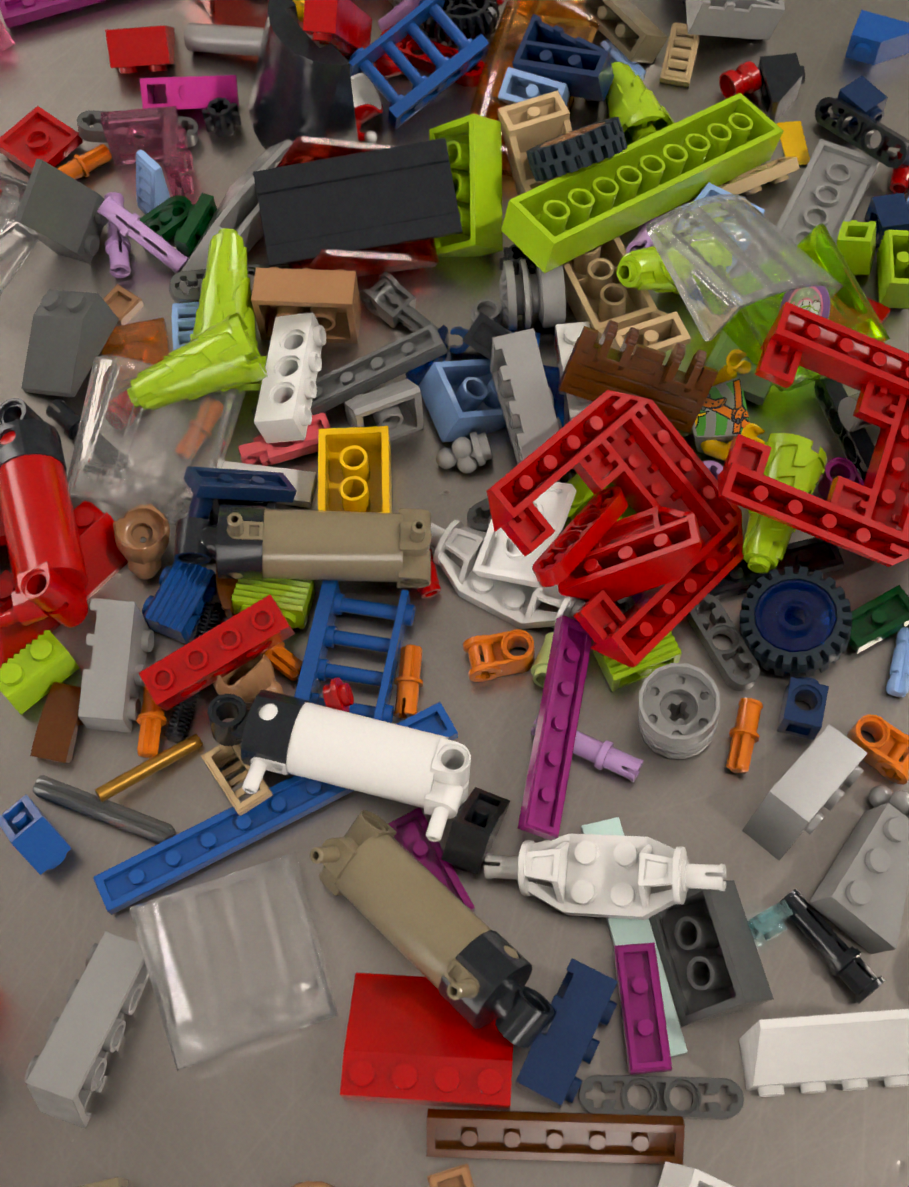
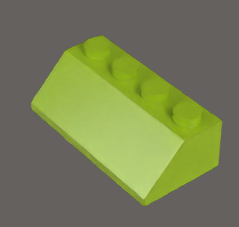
M471 114L429 129V140L446 138L463 230L462 234L431 239V257H479L503 251V232L501 231L503 225L501 122L477 114Z

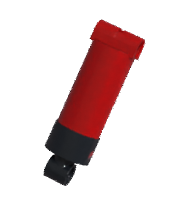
M20 398L8 399L0 405V509L15 591L11 592L13 608L0 613V629L19 621L23 625L28 626L49 616L65 627L71 628L81 624L88 614V602L84 591L88 585V576L66 476L67 467L63 448L56 428L43 421Z

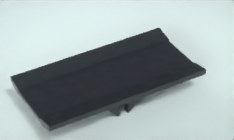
M446 138L253 172L269 267L463 233Z

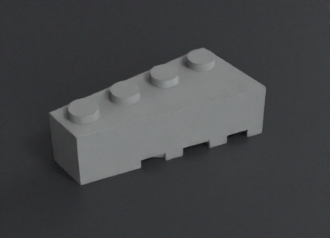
M106 931L99 944L95 943L90 948L85 962L86 969L80 980L76 979L71 984L66 997V1007L61 1016L55 1017L51 1022L46 1035L47 1043L40 1056L36 1055L33 1057L25 1075L26 1085L41 1113L85 1129L92 1114L85 1111L89 1098L93 1091L101 1093L107 1078L104 1075L107 1066V1055L109 1052L118 1051L123 1040L126 1025L125 1020H122L124 1014L132 1015L154 965L149 946Z

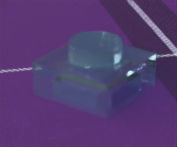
M785 900L748 921L754 941L761 936H764L766 941H769L788 929L784 923L793 915V912Z

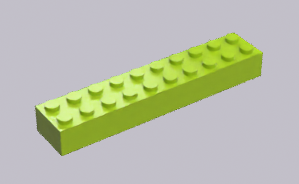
M741 93L736 94L627 145L628 147L610 158L593 163L588 167L580 168L577 171L569 172L510 199L501 231L545 274L696 198L708 182L718 187L769 161L784 130Z

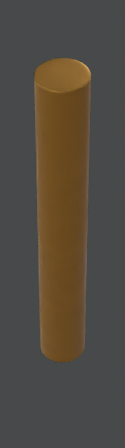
M195 733L94 789L95 793L102 803L201 748L203 743L198 734Z

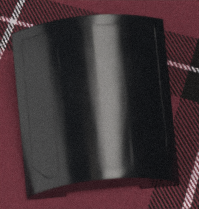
M269 0L249 102L250 120L259 142L266 150L268 147L289 139L311 151L314 161L360 153L349 62L332 43L319 48L299 26L296 4L292 0Z

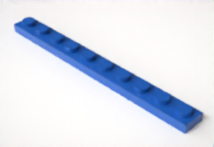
M441 702L397 723V725L445 736L451 741L458 738V732ZM294 775L270 787L269 789L273 796L242 816H239L232 806L94 876L93 879L107 912L113 915L355 790Z

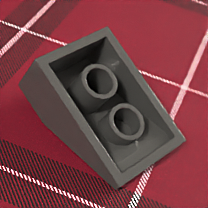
M36 159L14 219L16 223L56 254L90 264L93 255L98 252L100 246L99 238L103 227L109 220L97 212L105 200L100 194L47 162Z
M48 290L43 296L32 320L21 386L25 392L75 397L119 321V318L99 293Z

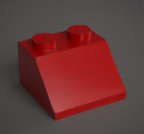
M163 25L105 30L110 68H119L120 74L138 73L137 67L149 66V72L167 71V64H174L175 62L174 27Z

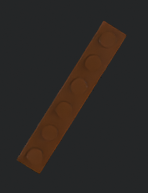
M428 1109L427 1157L665 1164V1162L683 1165L685 1124L683 1116Z

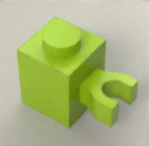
M851 220L850 222H842L837 238L836 273L852 276L870 275L875 258L876 221L857 222V220Z

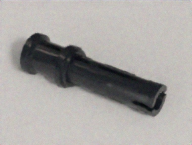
M797 889L791 891L778 903L777 906L795 923L798 929L831 964L829 966L830 973L834 977L839 976L856 995L854 1000L858 1004L863 1002L886 981L882 975L877 976L860 958L861 952L858 948L855 949L853 946L849 948Z

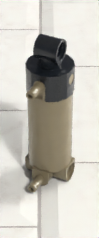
M220 505L218 523L216 525H213L207 519L186 517L177 520L174 559L186 564H205L210 562L211 558H215L217 560L219 579L263 580L264 578L397 582V588H422L431 584V551L429 550L432 538L431 513L427 510L415 508H400L399 513L267 509L262 506Z
M362 810L344 837L327 839L321 847H315L311 850V861L315 864L322 863L324 865L319 872V878L322 883L335 896L344 895L439 990V994L475 1029H481L496 1019V1027L508 1041L521 1048H529L554 1014L552 1005L544 996L536 990L525 986L532 972V964L497 931L489 928L394 838L396 831L378 815Z

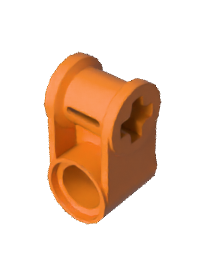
M514 629L491 635H477L463 642V650L468 653L471 667L468 676L474 682H484L497 677L524 673L532 668L535 661L534 640L527 631L522 629ZM515 647H522L527 650L521 656H514L509 653ZM480 655H483L484 662H481Z
M868 714L860 718L846 737L867 752L863 759L864 762L878 770L888 780L897 784H906L909 780V735L904 734L880 716ZM861 730L869 732L873 736L875 743L866 741L861 735Z

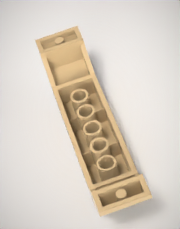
M558 90L498 108V117L501 122L517 196L555 179L535 181L526 151L545 141L572 131L570 112ZM619 236L562 264L565 298L577 322L589 321L590 328L598 330L599 334L595 343L599 344L609 320L618 322L617 335L613 339L610 348L619 351L630 327L639 329L636 345L638 343L662 352L673 349L676 343L684 345L690 343L691 337L677 311L668 314L658 310L648 290L628 288L619 281L617 267L622 257L627 254L626 248Z

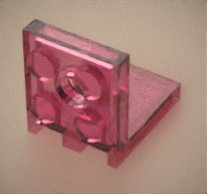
M176 106L101 112V124L116 166L136 164V152L140 149L144 150L156 162H163L172 195L185 196L189 199V194L194 193L192 176L189 175V170H193V157L191 151H188L186 131L179 124ZM134 135H142V136H145L146 138L138 139V138H135V137H133V136H134Z

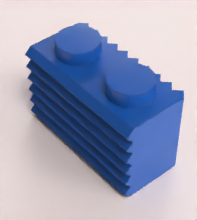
M174 560L172 566H166L163 569L159 579L160 587L155 596L150 595L146 599L142 608V614L150 630L188 644L199 624L201 613L204 611V604L211 602L216 594V574L212 569H207L205 566L186 564Z

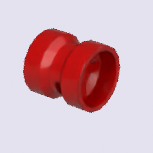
M751 61L744 62L737 67V70H728L719 77L720 90L725 99L739 93L742 95L744 93L752 94L758 91L762 85L760 71Z

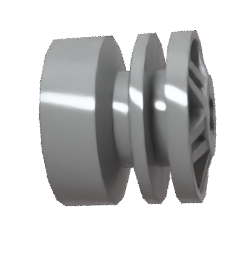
M520 259L519 275H514L512 260H504L499 280L501 312L506 320L507 329L509 331L517 330V315H522L524 330L530 329L532 314H538L542 329L555 328L557 324H565L566 298L563 265L545 274L536 266V272L529 274L526 260Z
M670 663L653 671L645 679L639 692L638 728L644 742L655 753L670 759H686L700 754L711 743L717 729L720 714V693L714 680L704 670L688 663ZM679 713L684 715V719L679 718L676 722L671 720V715L674 717L678 716Z

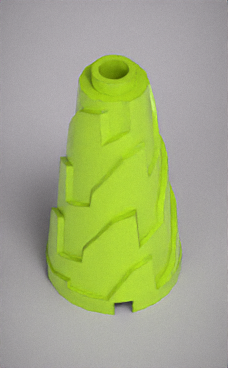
M622 62L612 63L614 78L605 99L609 108L610 118L619 117L627 145L674 124L665 107L659 104L653 92L646 88L640 76L635 75L628 64Z
M711 227L696 228L687 231V233L679 234L676 238L657 242L655 246L627 253L619 262L617 277L623 286L637 288L638 290H653L658 293L673 292L678 295L713 294L720 291L731 277V275L726 276L728 267H733L732 249L728 240L720 231L709 230Z
M229 228L220 229L218 234L214 235L209 243L205 278L202 281L199 308L196 311L193 334H190V342L196 339L195 335L225 320L227 316L239 312L248 327L244 332H248L249 336L253 337L258 348L255 332V315L251 302V283L247 269V247H244L243 238L238 235L236 230Z
M239 312L227 316L225 320L195 335L196 339L168 353L169 357L138 373V377L131 380L132 387L127 389L129 398L135 408L142 406L144 410H157L185 399L191 401L219 390L224 392L250 382H258L268 377L253 337H250L248 332H244L248 327Z
M791 433L769 434L765 445L772 447L763 475L812 495L826 467L827 455L823 448L820 446L819 452L816 453L811 449L813 441L800 435ZM748 510L749 519L742 549L743 559L748 563L750 570L756 573H768L769 570L776 568L779 560H783L792 533H795L796 529Z

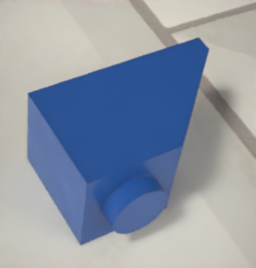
M861 10L851 34L845 58L877 65L909 54V22Z
M27 794L0 815V827L10 843L40 875L47 869L51 870L60 865L65 859L66 853L72 849Z

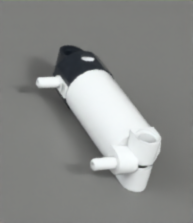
M261 690L257 694L251 708L246 707L242 698L235 694L219 695L208 706L207 713L213 738L217 743L224 746H234L241 743V760L243 764L250 765L242 786L246 793H257L265 770L283 775L293 774L424 808V814L432 815L426 837L434 842L441 840L447 819L455 818L458 809L463 806L468 798L471 754L465 745L448 740V737L313 704L309 700L269 690ZM235 718L233 721L223 722L225 719Z

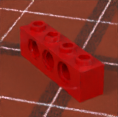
M270 594L138 674L156 705L167 711L216 682L218 675L221 677L226 676L291 637L295 632Z

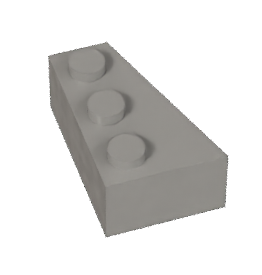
M91 598L90 610L96 612L95 633H87L86 645L93 646L89 669H83L78 717L87 729L131 733L133 721H136L137 716L141 712V701L138 698L140 686L145 685L138 673L147 668L145 661L147 652H151L154 646V632L150 630L135 601Z
M829 724L769 791L742 831L780 861L804 831L811 835L825 818L820 811L824 807L831 811L845 794L839 788L843 784L850 788L864 770L858 765L867 755V752Z
M889 802L865 811L809 902L811 906L870 954L895 950L897 948L909 886V819Z

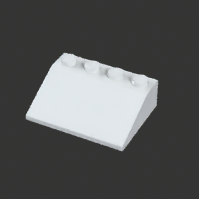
M909 1009L759 1020L739 1038L746 1091L758 1090L759 1097L785 1095L784 1088L800 1087L801 1094L822 1093L827 1091V1084L841 1083L843 1091L863 1090L869 1088L868 1081L884 1080L885 1088L909 1086Z

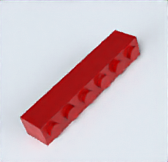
M305 0L303 31L311 35L313 41H318L320 45L332 43L347 60L359 48L365 49L370 45L372 18L350 0Z

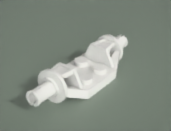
M459 520L451 522L446 529L431 522V546L436 548L433 562L441 566L459 597L519 629L555 627L556 619L562 615L576 620L573 615L586 602L582 601L581 598L562 596L558 591V584L552 587L537 588L477 576L473 571V567L485 538V532L463 527V523ZM452 553L463 560L462 569L450 558ZM542 602L559 607L557 613L538 610V607Z
M570 833L559 836L552 841L544 840L535 843L531 840H525L522 843L519 856L487 853L484 860L490 863V866L484 865L486 879H518L519 889L523 896L534 895L570 916L646 920L674 904H684L689 888L725 891L726 881H723V878H726L725 864H689L685 847H676L674 849L646 836ZM537 880L552 882L553 888L537 884ZM672 885V890L651 894V887Z

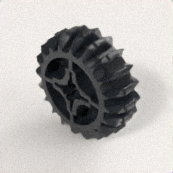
M444 0L442 10L467 39L471 38L474 40L482 34L487 40L491 38V34L496 33V27L500 18L497 0ZM432 16L422 23L423 31L428 33L429 38H436L437 43L446 42L447 46L455 44Z

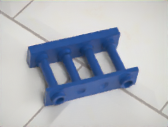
M421 0L417 8L367 48L356 50L349 59L350 76L363 71L390 103L388 122L395 130L487 56L489 42L482 34L474 40L471 38L467 39L442 10L444 0ZM431 16L459 48L458 53L451 59L449 57L445 58L418 27ZM408 34L436 66L435 72L429 77L421 76L396 46ZM385 53L413 84V90L405 96L403 94L399 95L372 64Z
M323 580L294 697L309 700L310 703L326 707L324 698L318 693L320 682L326 681L327 678L334 679L339 677L342 681L379 686L380 691L376 706L354 703L350 705L349 713L392 723L394 706L390 705L394 678L396 677L406 626H412L415 617L416 606L410 604L409 591L401 590L399 604L396 606L345 598V594L340 592L337 580ZM343 612L395 620L391 639L339 631L337 626H334L336 615H342ZM341 645L388 653L384 672L330 664V661L326 659L328 648Z

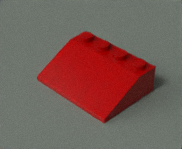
M355 972L343 1054L340 1096L344 1100L510 1111L513 1043L508 1041L496 1027V1019L481 1029H475L439 994V990L426 977Z

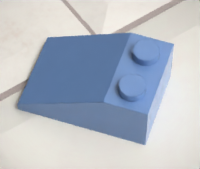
M490 359L434 362L419 384L422 398L442 442H451L459 437H466L471 440L470 433L476 431L477 434L486 432L488 434L507 427L491 375Z

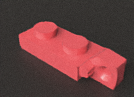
M326 414L312 415V422L307 427L305 440L267 444L262 435L253 438L254 442L238 446L242 463L269 466L318 452V430L331 428Z

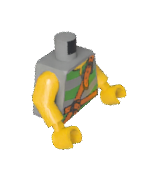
M734 349L728 354L726 358L727 365H724L718 371V375L690 433L676 429L682 437L694 435L697 452L705 453L726 461L732 440L737 434L765 445V441L757 437L760 434H764L765 430L754 423L750 424L741 377L737 378V372L746 374L751 370V363L742 360L746 357L747 353L739 349Z

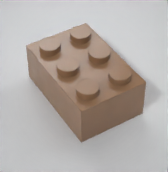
M278 267L256 268L251 302L261 340H271L276 317L313 312L319 325H322L325 329L326 343L358 344L361 305L356 271L342 269L313 270L310 268L282 269Z

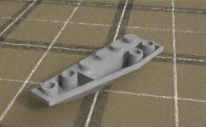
M289 139L268 147L229 187L182 271L206 269L209 243L212 237L218 234L220 229L229 228L236 230L238 235L243 238L244 247H247L248 253L264 236L253 172L314 161L313 153ZM198 279V285L192 287L187 286L186 281H181L176 290H182L183 295H188L189 289L199 287L200 294L203 280Z

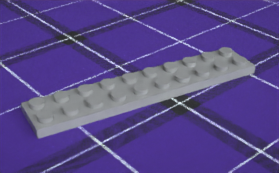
M820 139L705 365L719 371L724 365H727L726 358L732 350L739 349L747 353L746 357L742 360L751 363V370L746 374L736 373L737 378L741 377L746 400L761 406L763 405L773 382L755 375L763 351L760 347L779 313L780 304L786 291L795 282L804 278H813L822 283L837 252V238L842 222H850L853 219L878 167L879 161L873 157Z

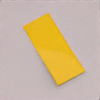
M801 121L777 123L784 130L780 140L785 157H797L799 165H808L810 157Z

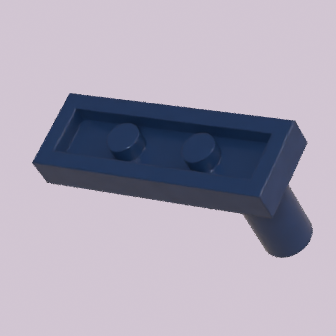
M187 466L183 478L193 493L186 517L207 520L209 519L215 498L293 503L297 492L285 474L281 472Z

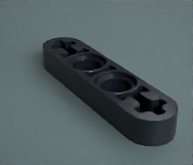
M825 97L816 105L815 118L821 126L887 167L895 169L909 167V140L842 99ZM831 107L834 113L841 116L839 118L830 117L831 114L828 112V109ZM853 117H856L858 128L851 135L848 131V123ZM878 130L881 134V142L874 149L870 144L872 134ZM890 147L900 148L899 152L903 154L902 158L898 159L896 153L887 150Z
M827 377L817 379L814 388L818 403L847 459L855 465L856 470L863 481H865L875 446L865 427L849 432L840 421L838 414L839 403L842 399L848 397L843 385Z

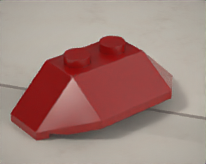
M656 506L616 521L572 573L558 584L559 593L562 596L589 600L596 593L604 590L612 601L615 602L680 579L702 547L696 515L694 512H682L673 508Z

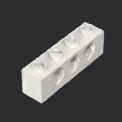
M313 312L275 318L265 366L268 377L262 380L254 424L267 444L305 440L307 427L312 422L311 405L313 398L317 395L316 378L317 373L322 367V346L326 344L325 329L322 325H319Z

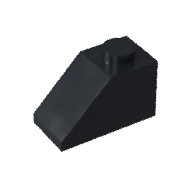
M797 53L760 57L758 69L761 74L762 85L758 91L764 113L774 123L797 99L800 85H803L805 82V68L803 65L800 66Z
M475 787L453 819L441 860L453 864L459 870L478 874L485 863L484 860L487 853L491 851L509 807L510 800Z

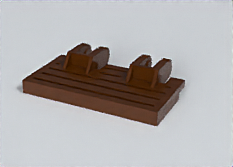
M609 320L599 344L595 343L599 334L598 330L584 326L560 379L559 391L589 401H595L607 390L652 399L676 429L690 433L718 375V370L704 366L707 353L698 349L687 371L683 372L678 369L685 356L686 346L684 344L676 343L666 365H662L666 357L665 352L638 343L636 345L639 329L630 327L619 351L610 348L613 339L617 335L618 322Z

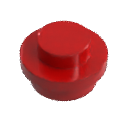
M337 677L331 679L330 684L323 686V697L326 707L349 712L350 705L354 704L350 685L348 683L343 684L342 680Z

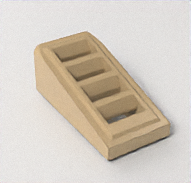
M677 22L672 24L659 83L689 87L701 35L688 34L687 24ZM669 68L685 70L686 73L669 70Z
M219 744L201 756L239 816H242L273 796L263 779L259 786L260 791L243 802H240L238 799L246 794L241 787L233 792L232 788L245 780L250 765L243 764L241 760L240 744L234 746ZM236 758L239 759L238 762L220 772L219 769ZM244 767L246 769L228 782L226 781L227 777Z

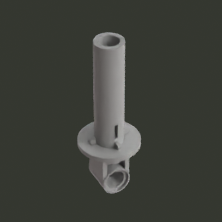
M188 23L184 31V42L189 51L259 56L264 28ZM314 41L319 48L325 46L320 45L318 41Z

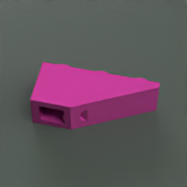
M237 75L140 78L143 111L208 108L210 101L215 98H226L230 104L237 103L239 107Z

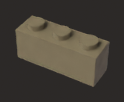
M581 0L577 7L631 62L653 64L668 38L630 0Z

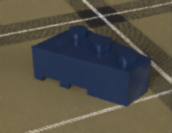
M535 14L531 18L512 62L514 69L567 84L570 96L602 102H604L614 78L609 51L579 36L575 39L565 34L563 28L557 25L551 27L542 22L541 17Z
M571 958L566 969L567 973L551 1002L554 1014L534 1040L515 1082L516 1087L559 1110L564 1100L571 1104L573 1103L583 1081L576 1077V1073L582 1061L590 1065L600 1043L599 1040L593 1038L599 1023L608 1025L617 1005L610 998L618 981Z

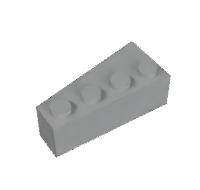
M534 328L492 337L490 371L518 464L562 428L559 417L556 418L553 395L550 387H548ZM569 471L557 482L566 483Z

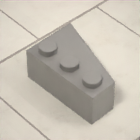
M686 0L688 34L769 40L785 11L784 0Z

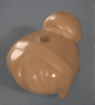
M139 504L127 511L124 518L120 517L113 523L116 546L124 558L128 560L129 570L139 579L145 580L153 578L161 568L160 558L169 544L170 523L165 518V514L152 504ZM146 538V541L143 543L140 539Z
M260 654L224 677L218 675L217 681L213 683L219 695L235 694L241 697L245 703L254 702L261 690L284 694L281 684L275 681L272 663L265 654Z

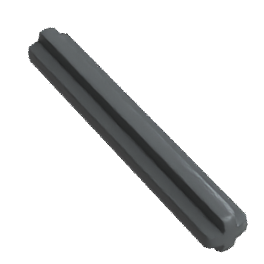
M45 775L39 776L33 786V793L37 797L159 844L174 835L175 829L169 823L109 800L101 803L98 796Z

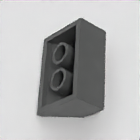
M723 880L726 881L725 891L689 888L684 904H674L649 918L681 1026L741 1012L774 999L734 880Z

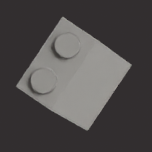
M408 379L388 383L381 389L367 394H358L351 400L344 402L346 417L350 427L388 426L390 441L424 429L421 390L419 386Z

